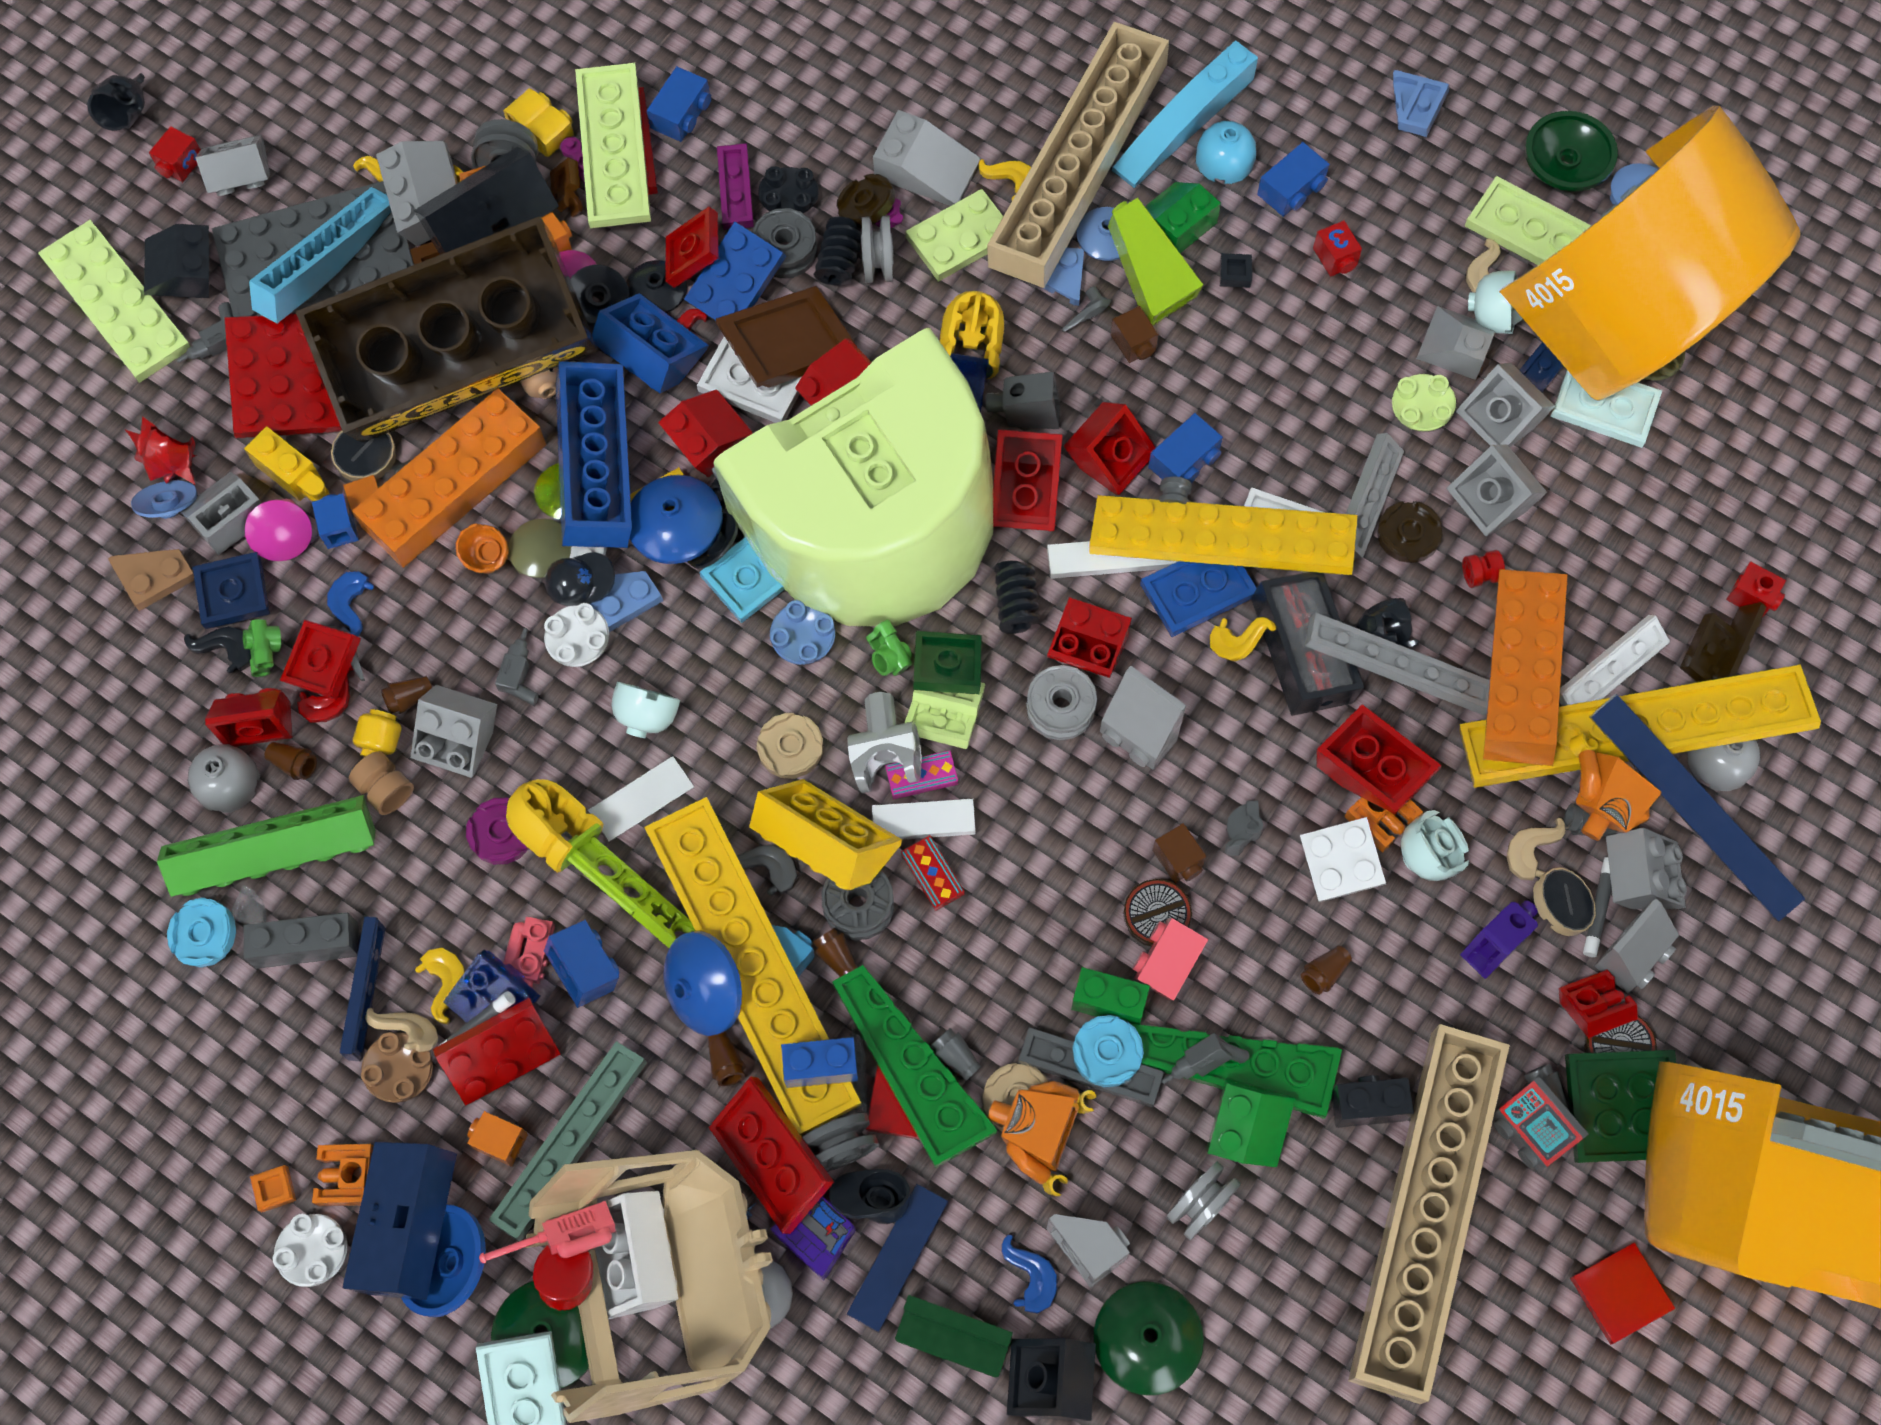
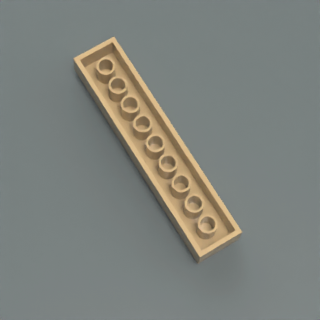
M1113 22L987 244L988 268L1045 288L1166 68L1169 40Z
M1439 1024L1431 1033L1414 1103V1114L1411 1116L1348 1382L1417 1404L1429 1402L1509 1051V1044Z

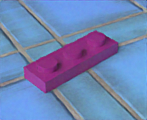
M747 144L717 146L723 229H730L734 221L744 228L754 227Z

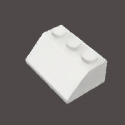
M659 1191L623 1193L606 1201L615 1223L616 1232L612 1233V1239L608 1244L595 1248L608 1320L655 1309L678 1300L677 1281L674 1276L670 1254L671 1247L667 1238L664 1208L661 1204Z

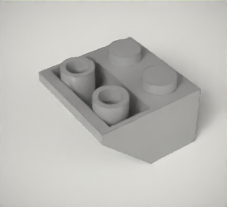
M229 472L197 496L196 500L189 507L180 512L219 556L245 536L247 515L256 506L261 504V501L241 478Z
M435 685L418 699L410 758L472 778L493 734L497 704Z
M1646 828L1606 836L1613 903L1629 909H1644L1656 898L1662 903L1664 909L1686 908L1684 896L1687 893V888L1681 874L1680 863L1683 856L1678 842Z

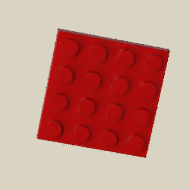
M289 314L279 323H275L264 316L224 317L235 438L256 437L266 426L278 436L342 431L297 314Z

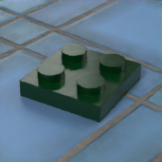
M916 631L913 690L980 694L982 635Z

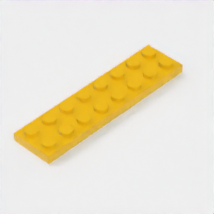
M1098 495L1089 552L1096 555L1352 575L1358 515L1194 502L1181 504L1178 502H1160V500Z

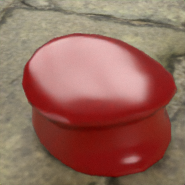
M549 1245L545 1246L537 1257L533 1271L534 1286L538 1290L541 1299L549 1307L561 1311L570 1310L580 1305L589 1295L594 1278L591 1254L586 1251L569 1258H562L559 1253L552 1255Z

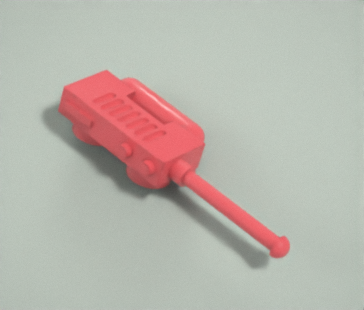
M526 917L525 923L517 922L513 925L503 961V968L505 971L511 972L510 976L512 979L523 981L519 1003L528 998L529 990L532 989L533 983L540 984V981L544 979V966L547 967L548 965L544 949L548 937L554 934L555 924L553 921ZM524 938H526L527 942L525 945L524 953L519 958Z
M606 1201L566 1215L563 1214L558 1218L549 1219L542 1223L543 1231L537 1233L536 1236L485 1254L481 1253L479 1260L482 1263H486L488 1260L539 1242L540 1244L548 1242L552 1255L559 1253L562 1258H569L608 1244L612 1239V1233L616 1232L615 1223Z

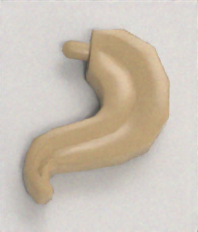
M1486 239L1484 245L1488 247V250L1475 258L1467 268L1466 282L1472 292H1476L1478 282L1485 275L1489 274V268L1500 256V247L1492 239Z
M1562 818L1555 820L1556 827L1528 828L1521 830L1509 842L1506 855L1509 869L1520 880L1533 881L1535 876L1540 877L1545 873L1544 871L1537 870L1538 861L1535 858L1534 850L1538 846L1553 844L1562 839L1566 831L1565 822Z
M372 1008L367 1009L365 1019L370 1026L375 1029L402 1030L408 1034L409 1043L405 1045L406 1050L430 1051L438 1042L436 1027L427 1018L415 1013L403 1012L376 1014Z

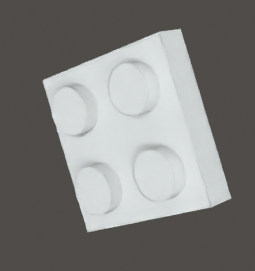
M1367 817L1300 835L1319 902L1386 885Z

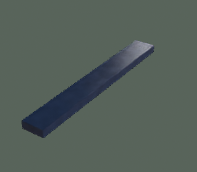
M1614 694L1589 716L1643 777L1662 792L1660 795L1775 920L1779 922L1805 900L1803 895L1617 694Z

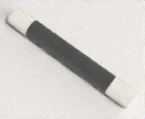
M1605 857L1603 860L1594 901L1596 916L1592 926L1588 928L1583 954L1588 957H1597L1612 887L1608 857Z
M508 991L503 993L441 1044L505 1011L515 1003L514 995Z

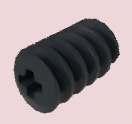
M832 217L826 223V230L823 234L824 240L821 243V250L815 265L816 271L813 274L821 283L834 286H847L852 283L851 275L855 272L854 264L858 260L857 253L860 251L859 243H861L862 233L857 230V224L848 217Z
M1013 560L997 563L994 566V571L996 573L995 583L997 584V607L1000 609L998 612V619L1001 621L999 630L1006 634L1023 633L1031 625L1040 622V616L1033 613L1039 609V604L1032 601L1038 596L1037 591L1032 589L1037 584L1036 579L1031 577L1035 574V568Z

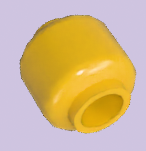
M370 709L369 713L362 714L359 717L352 742L356 747L362 749L361 756L366 757L377 751H381L385 755H391L395 752L402 730L401 725L395 721L397 716L384 711Z

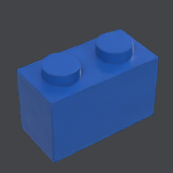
M676 66L647 109L650 129L682 142L687 133H691L695 128L697 118L702 110L705 111L710 105L711 94L708 80Z
M1302 142L1261 177L1257 195L1284 217L1292 209L1294 211L1298 210L1313 191L1317 193L1325 186L1328 180L1326 176L1330 164Z
M1194 413L1151 452L1148 468L1161 479L1181 477L1192 483L1198 477L1199 470L1206 464L1210 466L1219 458L1223 437Z
M586 920L548 937L544 952L577 1008L614 991L619 979V968L613 958L607 957L602 948L600 935L595 929L591 930Z
M854 1037L781 1044L786 1088L858 1081Z

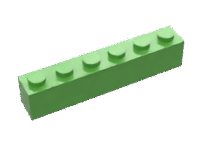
M362 795L161 846L157 864L170 897L180 894L190 896L203 888L215 885L216 887H225L235 882V880L247 877L252 879L263 877L270 871L282 868L284 870H292L305 862L313 860L327 861L337 854L349 851L352 853L362 852L374 845L376 830L365 797Z

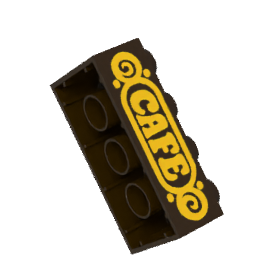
M540 216L295 311L343 433L362 443L492 393L497 388L502 389L541 372L556 368L559 361L571 362L598 351L554 237Z

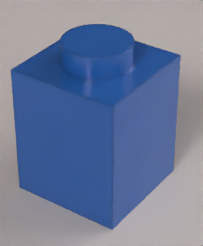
M343 493L339 495H326L322 499L312 502L319 536L327 549L359 541L354 516L349 502Z

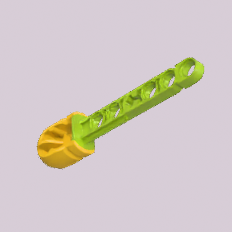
M536 779L519 786L509 798L506 813L509 828L538 857H546V863L557 873L561 872L573 864L668 948L677 938L675 932L688 933L695 931L689 918L597 839L602 831L603 822L594 814H586L585 806L563 787L546 779ZM565 831L572 836L569 841L561 836ZM605 865L612 868L615 875H604L600 872L598 866ZM624 888H634L638 891L640 897L633 898L628 896L624 892Z

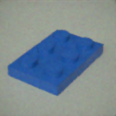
M734 221L718 246V259L703 269L684 300L715 321L716 318L755 306L785 260L786 255Z
M1178 561L1142 578L1140 582L1142 589L1171 637L1251 600L1257 589L1243 566Z

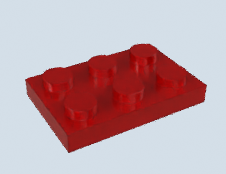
M530 998L433 1049L435 1058L465 1106L561 1055Z

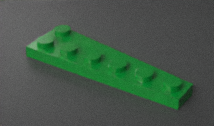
M863 965L832 981L835 990L935 1168L997 1134V1130L970 1095L968 1096L956 1081V1078L934 1054V1051L923 1041L912 1027V1024L897 1009L890 997Z
M1131 1024L1136 1028L1142 1039L1144 1054L1141 1064L1167 1074H1171L1172 1067L1176 1065V1061L1185 1056L1184 1051L1210 1036L1206 1032H1184L1172 1028ZM1228 1035V1037L1220 1036L1226 1043L1247 1050L1249 1052L1248 1060L1244 1063L1228 1060L1203 1077L1197 1073L1187 1079L1223 1090L1225 1079L1229 1078L1296 1098L1293 1110L1325 1119L1342 1049L1300 1043L1297 1045L1277 1043V1041L1266 1039L1262 1041L1243 1039L1240 1036Z

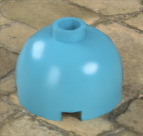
M1221 121L1210 126L1203 132L1196 149V164L1199 171L1206 178L1214 182L1215 178L1225 180L1224 184L1242 181L1251 173L1256 161V142L1252 133L1245 126L1234 121Z

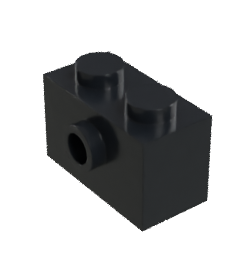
M1378 1075L1363 1076L1358 1078L1356 1083L1337 1084L1332 1091L1331 1100L1336 1128L1406 1122L1414 1114L1408 1078L1380 1080Z

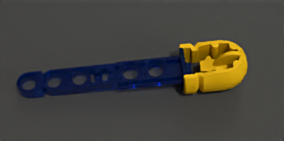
M965 291L957 295L947 306L942 320L939 341L968 381L981 413L985 380L995 377L999 372V354L1001 353L1003 342L1004 316L999 303L991 295L979 291ZM960 323L965 324L964 331H959ZM987 326L985 335L981 334V327ZM957 336L963 341V348L977 350L978 344L984 341L987 345L984 358L954 354Z

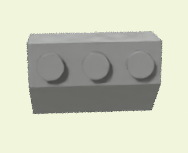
M401 141L376 154L397 233L416 246H419L431 239L414 210L453 187L458 181L446 142Z

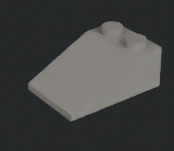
M900 110L897 111L873 155L874 174L886 177L890 184L948 206L961 201L979 166V160H981L976 154L927 120Z
M1130 666L1126 670L1102 719L1100 732L1107 743L1113 747L1120 746L1130 753V758L1136 764L1142 767L1148 766L1154 770L1177 742L1186 705Z

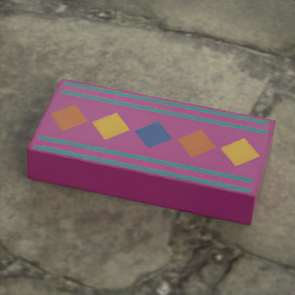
M950 750L923 756L921 778L918 782H908L904 767L900 763L896 762L885 765L893 800L958 785V778Z

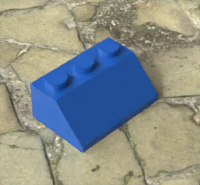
M640 293L600 310L592 333L597 347L620 364H623L626 370L632 372L659 394L680 384L708 348L707 343Z

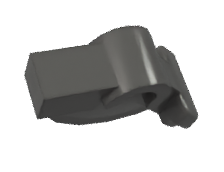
M1246 801L1245 805H1241L1233 810L1229 816L1226 831L1230 841L1225 846V853L1227 855L1239 856L1248 843L1260 838L1263 821L1259 816L1258 801Z

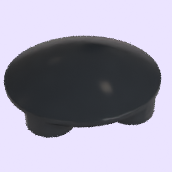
M772 166L766 170L765 177L760 182L758 195L761 204L769 212L775 209L790 208L805 213L816 203L819 188L813 177V172L808 168H779Z

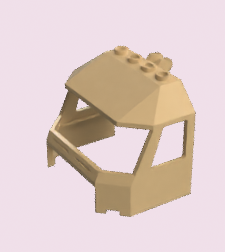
M699 1150L565 1164L530 1201L529 1217L531 1219L535 1218L534 1233L527 1234L526 1239L542 1232V1223L547 1220L597 1204V1198L664 1183L662 1206L664 1208L667 1238L671 1247L670 1254L673 1271L677 1281L678 1300H676V1306L688 1365L693 1372L659 1377L658 1373L653 1371L639 1381L621 1382L595 1248L588 1250L593 1262L594 1278L589 1295L578 1305L592 1386L556 1391L551 1394L555 1403L563 1402L566 1407H564L563 1415L568 1423L620 1415L717 1391L745 1371L771 1328V1310L769 1304L764 1299L762 1290L763 1273L761 1268L770 1265L773 1259L770 1252L754 1253L755 1245L761 1244L768 1239L765 1229L755 1231L749 1229L746 1216L747 1199L741 1193L739 1181ZM676 1164L670 1170L615 1181L628 1169ZM539 1242V1243H536V1244L527 1246V1247H525V1248L538 1247V1246H546V1245H548V1242H544V1243H541V1244H540V1242ZM700 1381L702 1382L699 1384L664 1391L668 1387L675 1385L694 1383Z

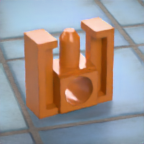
M1361 797L1347 810L1344 817L1349 822L1367 817L1375 847L1383 853L1392 845L1395 837L1393 835L1389 836L1378 824L1383 822L1394 834L1398 835L1404 832L1405 826L1393 813L1384 808L1382 812L1373 811L1368 805L1370 801ZM1411 799L1398 811L1408 821V825L1423 813Z
M318 1145L316 1160L324 1163L340 1161L339 1168H324L318 1172V1179L323 1183H338L337 1188L339 1189L313 1188L312 1203L319 1206L361 1205L374 1145ZM361 1167V1176L353 1183L352 1175L357 1168Z

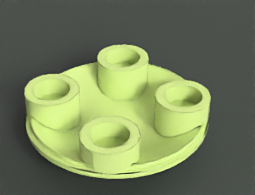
M1418 374L1404 377L1399 381L1393 393L1392 408L1397 419L1405 426L1417 431H1432L1441 428L1452 418L1456 408V398L1446 377L1442 375Z

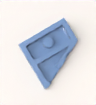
M1394 70L1393 87L1398 130L1427 137L1449 93V84Z
M1066 248L1045 288H1043L1053 294L1057 292L1070 299L1069 303L1079 306L1084 249Z
M646 571L615 574L614 585L609 594L602 600L590 603V605L603 615L608 624L609 632L663 602V598Z

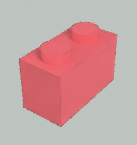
M1169 918L1165 923L1160 921L1152 932L1150 939L1154 943L1148 954L1143 951L1136 960L1133 970L1137 973L1133 979L1139 983L1149 985L1151 990L1168 1000L1174 1001L1208 939L1173 918Z

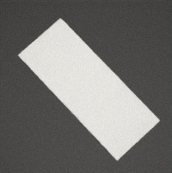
M672 756L588 811L603 822L602 832L610 842L694 788V786Z

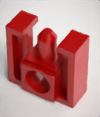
M1608 969L1559 988L1560 1004L1588 1038L1638 1020L1637 1003L1631 996L1625 997V1003L1611 1007L1622 1002L1624 993L1615 989V978Z

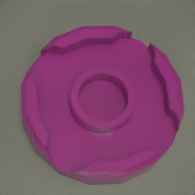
M493 798L481 803L466 824V838L471 850L481 860L493 865L511 863L520 859L529 850L514 835L507 823L506 813L509 798Z

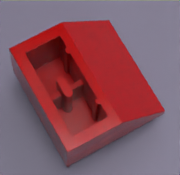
M1069 597L1047 657L1110 678L1119 662L1128 638L1132 618Z

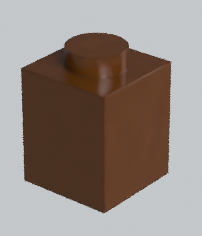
M1140 306L1112 319L1111 336L1128 363L1137 359L1144 360L1156 351L1159 334Z
M1184 823L1155 840L1152 851L1174 883L1183 878L1186 882L1190 881L1203 871L1201 867L1204 865L1206 855Z

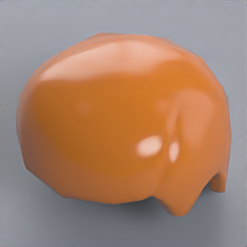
M478 523L470 525L460 532L455 543L456 555L466 568L476 573L488 574L499 570L504 566L509 555L508 540L500 530L489 525Z

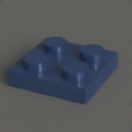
M257 552L193 566L201 625L205 629L270 614L261 557Z

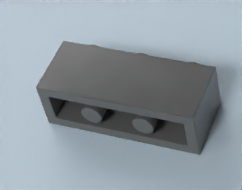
M348 912L243 925L244 959L256 969L351 958L358 955L359 923Z

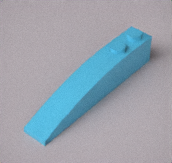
M1235 40L1166 105L1112 167V171L1133 188L1139 185L1254 80L1258 57Z
M371 187L249 281L252 310L275 323H279L318 292L359 252L391 213L387 195Z

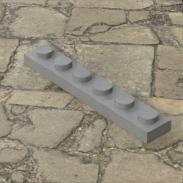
M1317 612L1310 617L1305 642L1306 647L1482 715L1487 713L1490 680Z

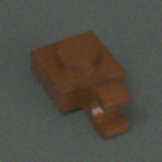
M568 157L550 171L551 191L554 198L557 199L558 211L562 212L570 207L571 216L575 217L583 209L581 200L575 194V191L580 188L578 161Z

